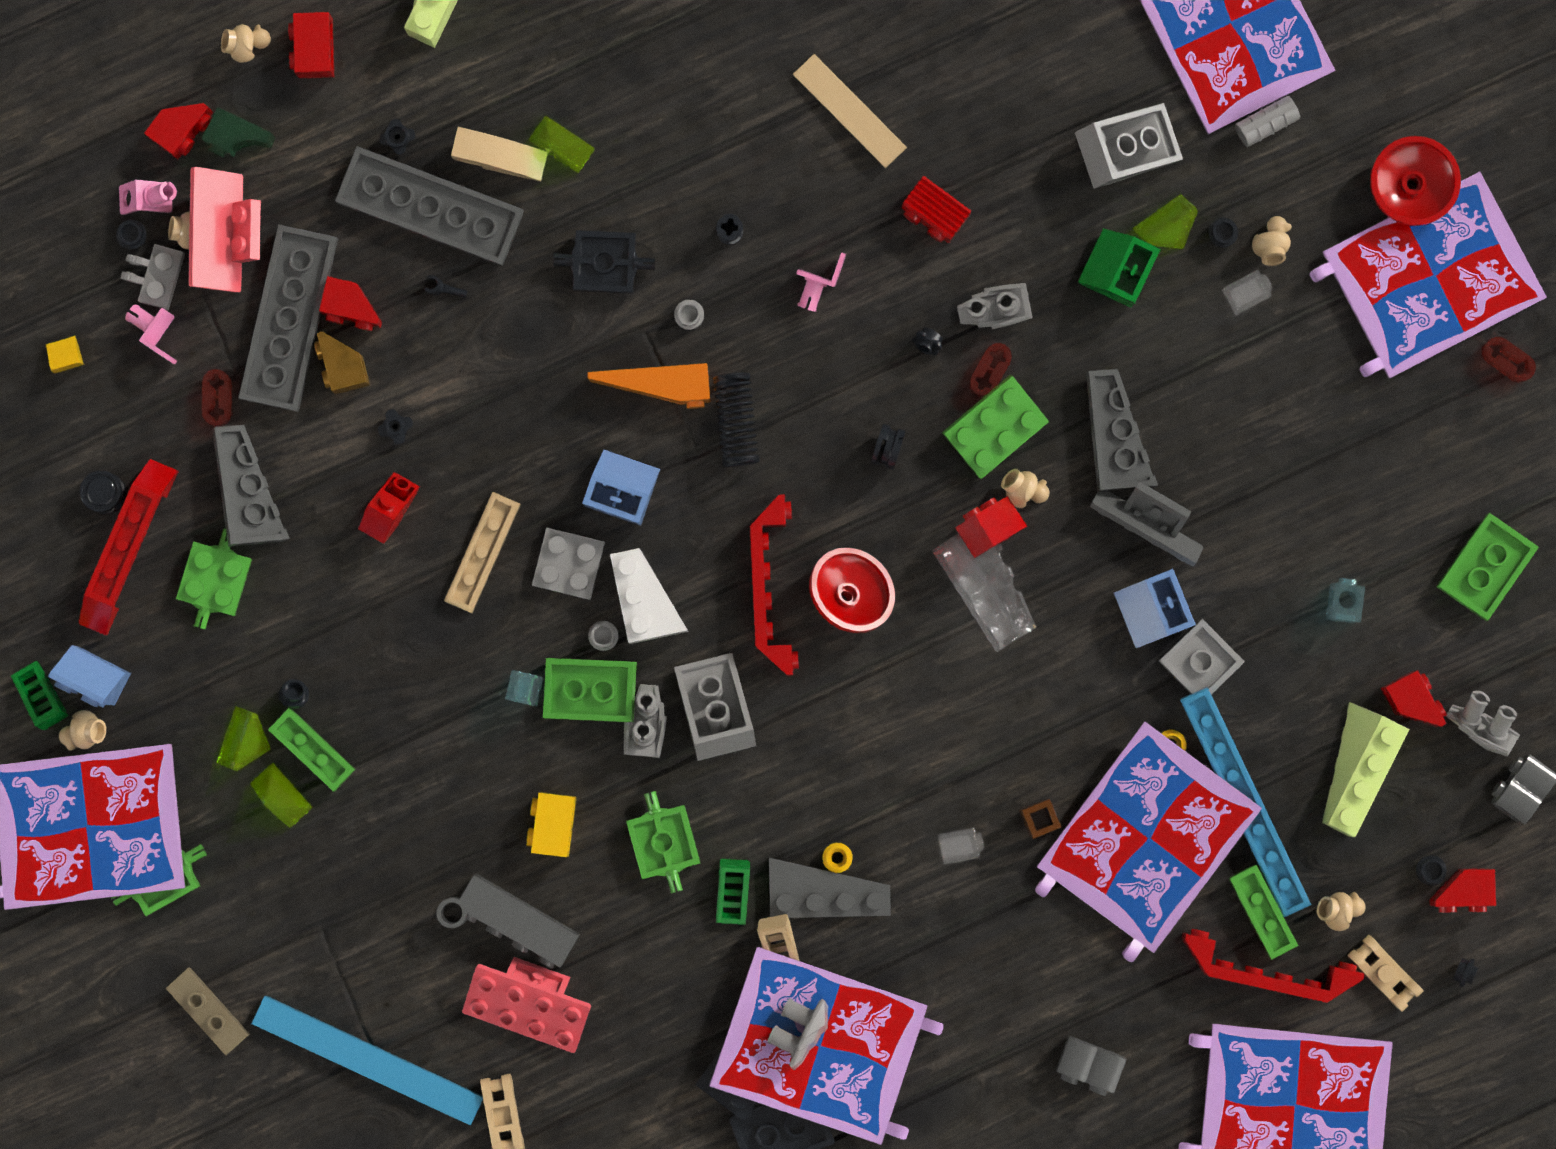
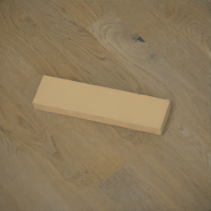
M492 492L446 595L445 602L473 613L521 505L520 503Z

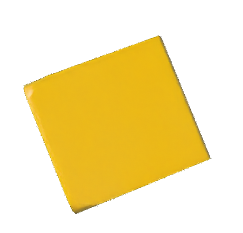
M76 336L46 344L49 366L52 372L58 373L84 365Z

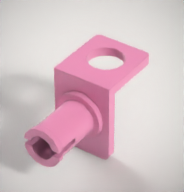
M134 180L120 185V214L127 215L136 211L172 212V200L177 194L176 187L171 182ZM128 191L131 193L129 206L126 201Z
M841 253L832 280L801 269L797 270L796 274L805 277L804 280H807L798 306L806 308L809 297H811L808 310L816 312L823 287H827V285L836 286L846 257L845 253Z
M133 305L130 310L139 315V317L136 318L127 312L125 319L144 331L139 341L171 363L176 364L177 360L155 346L174 319V315L161 308L154 317L140 308L139 305Z

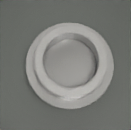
M684 300L677 305L674 317L681 328L693 330L702 324L704 310L698 302Z
M599 621L590 628L588 639L595 649L607 651L616 645L618 631L612 623Z

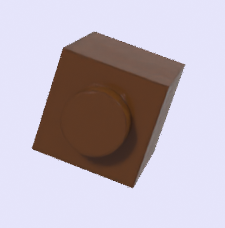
M1050 799L1042 800L1019 810L1030 838L1034 839L1061 828Z

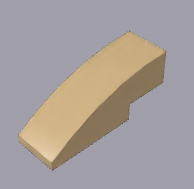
M461 127L457 128L451 157L456 161L540 182L548 152L528 145Z

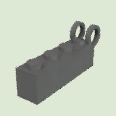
M478 874L472 877L461 898H447L437 908V919L444 927L456 928L467 920L475 923L478 919L487 925L486 931L498 938H501L502 935L514 940L511 944L513 947L526 954L529 950L539 955L537 959L539 962L552 969L555 965L558 967L563 965L580 936L576 931ZM448 903H456L461 907L462 917L458 922H451L445 917L444 909Z

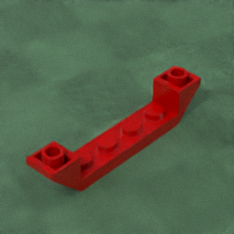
M150 459L132 483L85 591L79 619L80 625L103 635H108L119 608L115 607V604L162 497H168L178 470Z
M785 494L778 495L750 526L755 646L784 674L793 676V669H799L798 651H792V645L768 646L767 640H773V622L766 621V610H772L771 592H765V580H771L770 562H764L763 550H769L768 532L762 533V528L786 527V519H792L791 501L785 502Z
M1191 929V934L1182 933L1183 942L1203 973L1209 977L1326 1003L1364 979V973L1356 971L1357 965L1339 961L1338 967L1329 966L1325 989L1322 988L1323 982L1305 979L1304 984L1292 982V975L1275 972L1274 977L1263 975L1264 969L1247 965L1245 966V971L1233 968V962L1216 959L1215 964H1211L1216 940L1208 938L1209 932Z

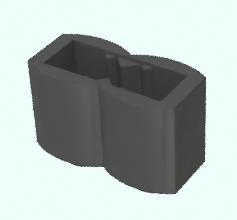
M1531 754L1524 755L1523 758L1518 756L1508 769L1512 772L1505 782L1501 780L1491 793L1494 796L1491 804L1520 825H1525L1556 783V773Z
M1068 1035L1056 1071L1061 1073L1060 1079L1077 1085L1078 1081L1090 1084V1091L1106 1096L1107 1091L1115 1092L1127 1059L1122 1055Z

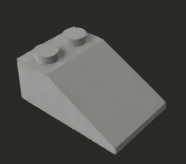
M1164 103L1094 122L1075 132L1094 189L1183 160Z
M732 653L674 667L698 761L756 746L754 729Z

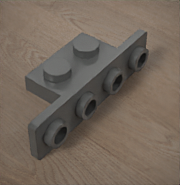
M1140 481L1127 501L1105 490L1097 491L1090 505L1091 508L1098 511L1101 515L1110 518L1124 526L1128 531L1134 532L1148 540L1154 546L1167 551L1178 560L1194 566L1198 561L1203 546L1179 532L1189 518L1191 511Z

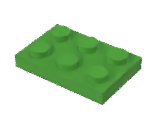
M1009 375L944 430L942 434L975 475L982 479L1049 421L1016 379Z
M1487 513L1436 587L1483 620L1488 621L1539 547L1491 513Z
M546 658L543 718L634 722L637 662Z

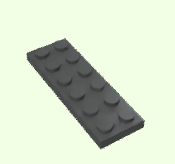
M358 146L355 149L335 200L337 204L500 266L504 265L524 210Z
M278 224L239 394L240 400L299 412L321 317L319 308L327 276L330 277L338 242L337 237Z

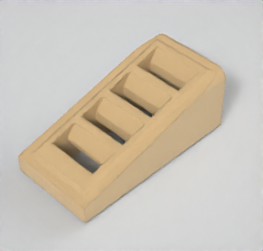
M783 914L760 919L757 932L762 948L774 953L788 951L789 954L783 956L799 961L788 915ZM785 940V942L771 945V942Z

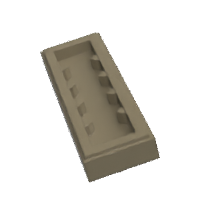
M190 967L166 987L167 991L225 1055H228L250 1035Z

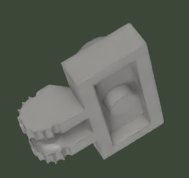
M154 244L150 260L127 254V262L132 265L147 267L145 278L134 273L122 272L120 279L142 285L138 298L140 303L169 310L185 253Z

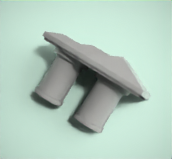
M1026 283L984 288V292L972 295V299L957 306L960 324L978 325V328L992 327V329H997L1032 319Z
M640 684L635 696L634 722L624 723V755L660 758L667 716H664V703L661 702L659 687L656 685Z
M1481 691L1472 692L1465 708L1456 705L1451 706L1446 717L1458 725L1461 731L1486 750L1508 757L1520 734L1510 728L1512 722L1517 717V713L1513 708L1505 705L1500 706L1494 718L1483 713L1490 699L1487 694Z
M789 998L781 1015L805 1026L802 1035L797 1037L778 1026H775L770 1033L767 1043L791 1054L792 1059L789 1065L793 1070L804 1062L808 1052L817 1044L821 1034L828 1029V1005L824 999H821L816 1008L812 1010Z

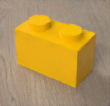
M540 792L538 793V798L532 799L530 815L536 817L534 828H529L527 835V846H532L531 853L569 857L576 797Z

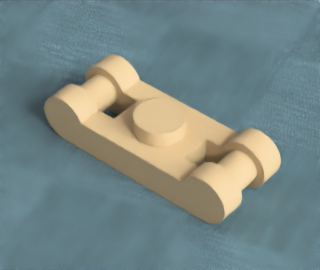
M1368 935L1362 940L1364 944L1357 950L1353 949L1347 956L1390 1002L1403 1012L1408 1007L1407 1003L1414 996L1418 997L1423 992V989L1386 953L1373 937ZM1373 953L1377 958L1369 965L1365 959ZM1400 981L1406 988L1397 994L1392 988Z
M511 1074L501 1075V1079L491 1080L490 1078L481 1079V1090L492 1149H525ZM503 1091L505 1099L494 1101L493 1092ZM511 1130L512 1138L502 1140L500 1132Z

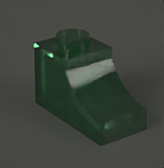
M217 107L202 137V140L209 145L207 150L222 158L225 153L234 157L238 150L247 146L257 145L271 149L276 139L271 132Z

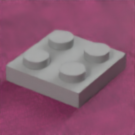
M546 527L532 586L591 600L605 542Z
M1203 619L1159 660L1190 694L1208 687L1211 695L1245 662Z

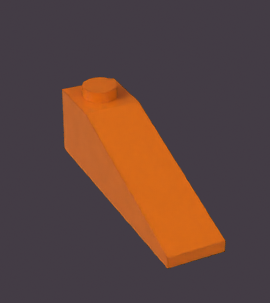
M707 363L588 372L590 382L677 404H687V409L704 408L705 403L711 402Z

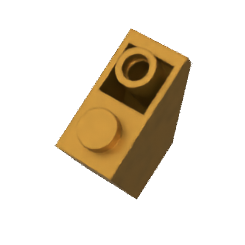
M317 333L319 341L314 342L318 359L324 360L326 370L322 371V378L325 387H331L333 393L339 394L370 386L363 356L326 333Z

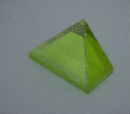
M546 115L529 139L530 142L548 152V154L578 174L595 150L594 147Z
M1180 194L1136 225L1133 230L1140 238L1153 246L1184 249L1198 211L1191 202Z
M235 706L216 763L238 771L269 751L270 746L258 715Z
M274 763L250 783L263 804L289 828L313 808Z

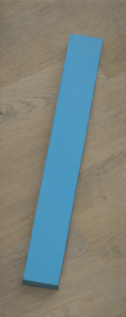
M1208 687L1181 698L1180 701L1215 774L1262 808L1245 830L1244 835L1283 917L1310 906L1311 903Z
M264 996L252 1022L257 1027L468 1125L472 1124L482 1103V1095L271 997Z

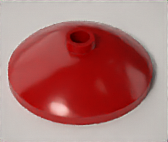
M1409 136L1392 142L1378 155L1371 170L1370 187L1376 204L1385 215L1401 224L1421 226L1437 221L1453 207L1461 188V174L1456 159L1441 143L1427 137ZM1413 180L1416 183V189H1409L1407 181Z
M838 548L823 555L812 569L809 580L812 601L822 617L833 626L851 633H865L881 626L890 616L895 603L894 585L885 567L872 555L854 548ZM841 595L845 596L848 602L845 601Z

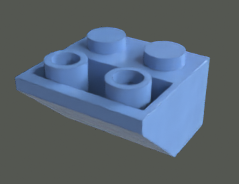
M603 450L590 479L582 504L593 510L641 526L660 469Z
M1173 569L1113 593L1135 648L1196 625Z
M72 645L52 669L48 677L56 681L55 687L67 693L77 694L79 692L83 694L82 701L94 707L100 706L104 708L105 705L116 704L131 673L79 646Z

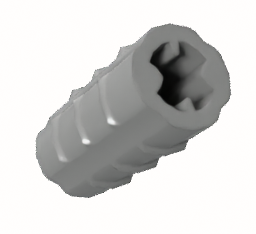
M1286 96L1277 102L1274 101L1273 104L1264 109L1261 108L1255 114L1248 115L1247 118L1235 124V129L1242 143L1249 147L1258 141L1261 142L1262 139L1271 134L1274 135L1275 132L1282 128H1287L1288 125L1300 119V114L1293 100Z

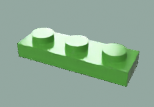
M288 708L268 729L333 792L356 770L291 708Z
M1253 865L1228 878L1271 960L1298 946L1257 865Z

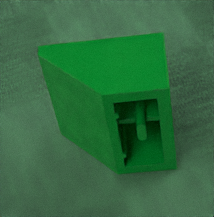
M1103 228L1077 283L1132 308L1161 249L1134 236Z

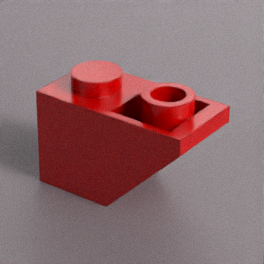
M204 103L162 109L144 134L176 159H179L181 155L186 156L191 151L195 143L193 139L199 131L203 132L208 128L212 121L211 115L213 111Z
M327 276L319 312L326 316V321L343 324L344 320L355 322L354 327L367 331H372L373 327L381 328L382 321L357 283Z
M394 472L367 505L358 529L384 544L398 527L420 486Z
M1418 670L1411 671L1381 687L1395 715L1434 727H1442L1447 724L1443 718L1446 716L1445 709L1439 700L1434 701L1429 690L1432 689V686L1424 673L1420 675Z
M1458 869L1429 899L1430 906L1438 907L1439 912L1442 913L1457 912V907L1469 906V912H1487V906H1496L1495 869Z

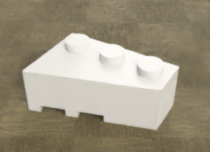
M640 548L610 554L629 644L689 632Z

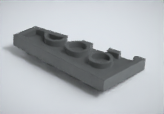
M1118 369L1086 372L1097 491L1135 488L1139 481L1148 487L1158 486L1155 475L1153 476L1148 463L1150 460L1146 449L1144 450L1137 423L1133 420L1129 408L1130 403Z
M245 426L214 427L212 432L228 547L288 541L290 538L286 529L283 528L279 518L280 513L276 504L273 503L268 490V483L265 476L261 473L257 463L258 458Z
M769 857L770 917L787 914L788 918L891 916L890 885Z

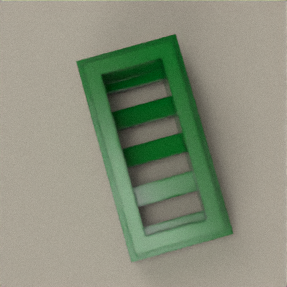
M38 661L11 675L36 727L46 730L68 717L60 698ZM34 675L37 676L38 679L34 680L26 686L24 685V681L28 680ZM42 686V690L38 691L32 696L29 694L33 690ZM46 697L48 698V701L44 702L39 706H36L35 703L41 701Z
M720 859L716 923L746 925L750 861ZM726 872L743 873V876L727 875ZM725 883L742 884V888L725 887ZM724 895L741 896V901L725 900ZM723 907L740 908V913L723 912Z

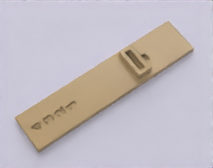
M815 54L793 73V76L884 168H887L907 149Z

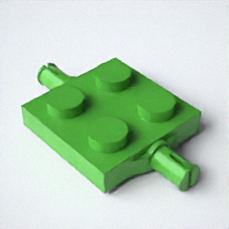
M223 529L218 546H207L193 542L176 599L191 603L199 609L193 626L198 628L200 626V628L205 630L210 612H222L235 616L252 562L251 558L237 555L228 547L226 529Z
M656 791L651 792L653 804L650 794L646 793L644 796L649 812L639 818L626 821L641 877L645 879L656 875L666 876L670 893L676 892L673 880L675 881L677 891H681L683 888L678 872L685 867L700 863L685 805L671 809L660 808Z
M200 844L186 853L182 850L185 888L125 895L114 900L113 903L117 906L132 897L139 903L145 916H148L200 887V884L193 873L191 863L207 856L205 851L196 854L204 849L203 846Z

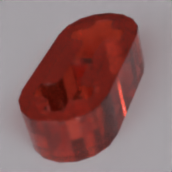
M1491 338L1482 347L1483 359L1512 381L1524 382L1534 376L1536 371L1534 360L1505 338ZM1500 344L1502 346L1500 352L1507 357V359L1500 355L1495 358L1492 357L1491 354L1493 353V350L1490 348V346H1496ZM1512 360L1516 364L1525 362L1526 366L1524 369L1527 371V374L1517 375L1515 373L1517 367L1510 361Z
M994 343L984 353L970 380V388L975 395L985 397L1000 382L1012 359L1011 351L1005 344ZM998 350H1002L1004 352L1002 357L1006 359L1005 363L998 362L995 369L989 367L993 361V357L990 355L991 351L996 353ZM986 371L992 373L988 380V383L992 386L990 389L985 387L981 391L977 388L979 383L975 379L977 377L982 379Z
M214 369L208 371L203 377L202 415L204 420L210 425L221 427L227 424L231 418L232 384L230 377L225 372ZM217 375H219V379L225 382L224 385L219 386V396H215V388L209 385L210 381H214ZM215 400H219V409L224 411V415H220L218 421H215V418L209 415L210 411L215 410Z

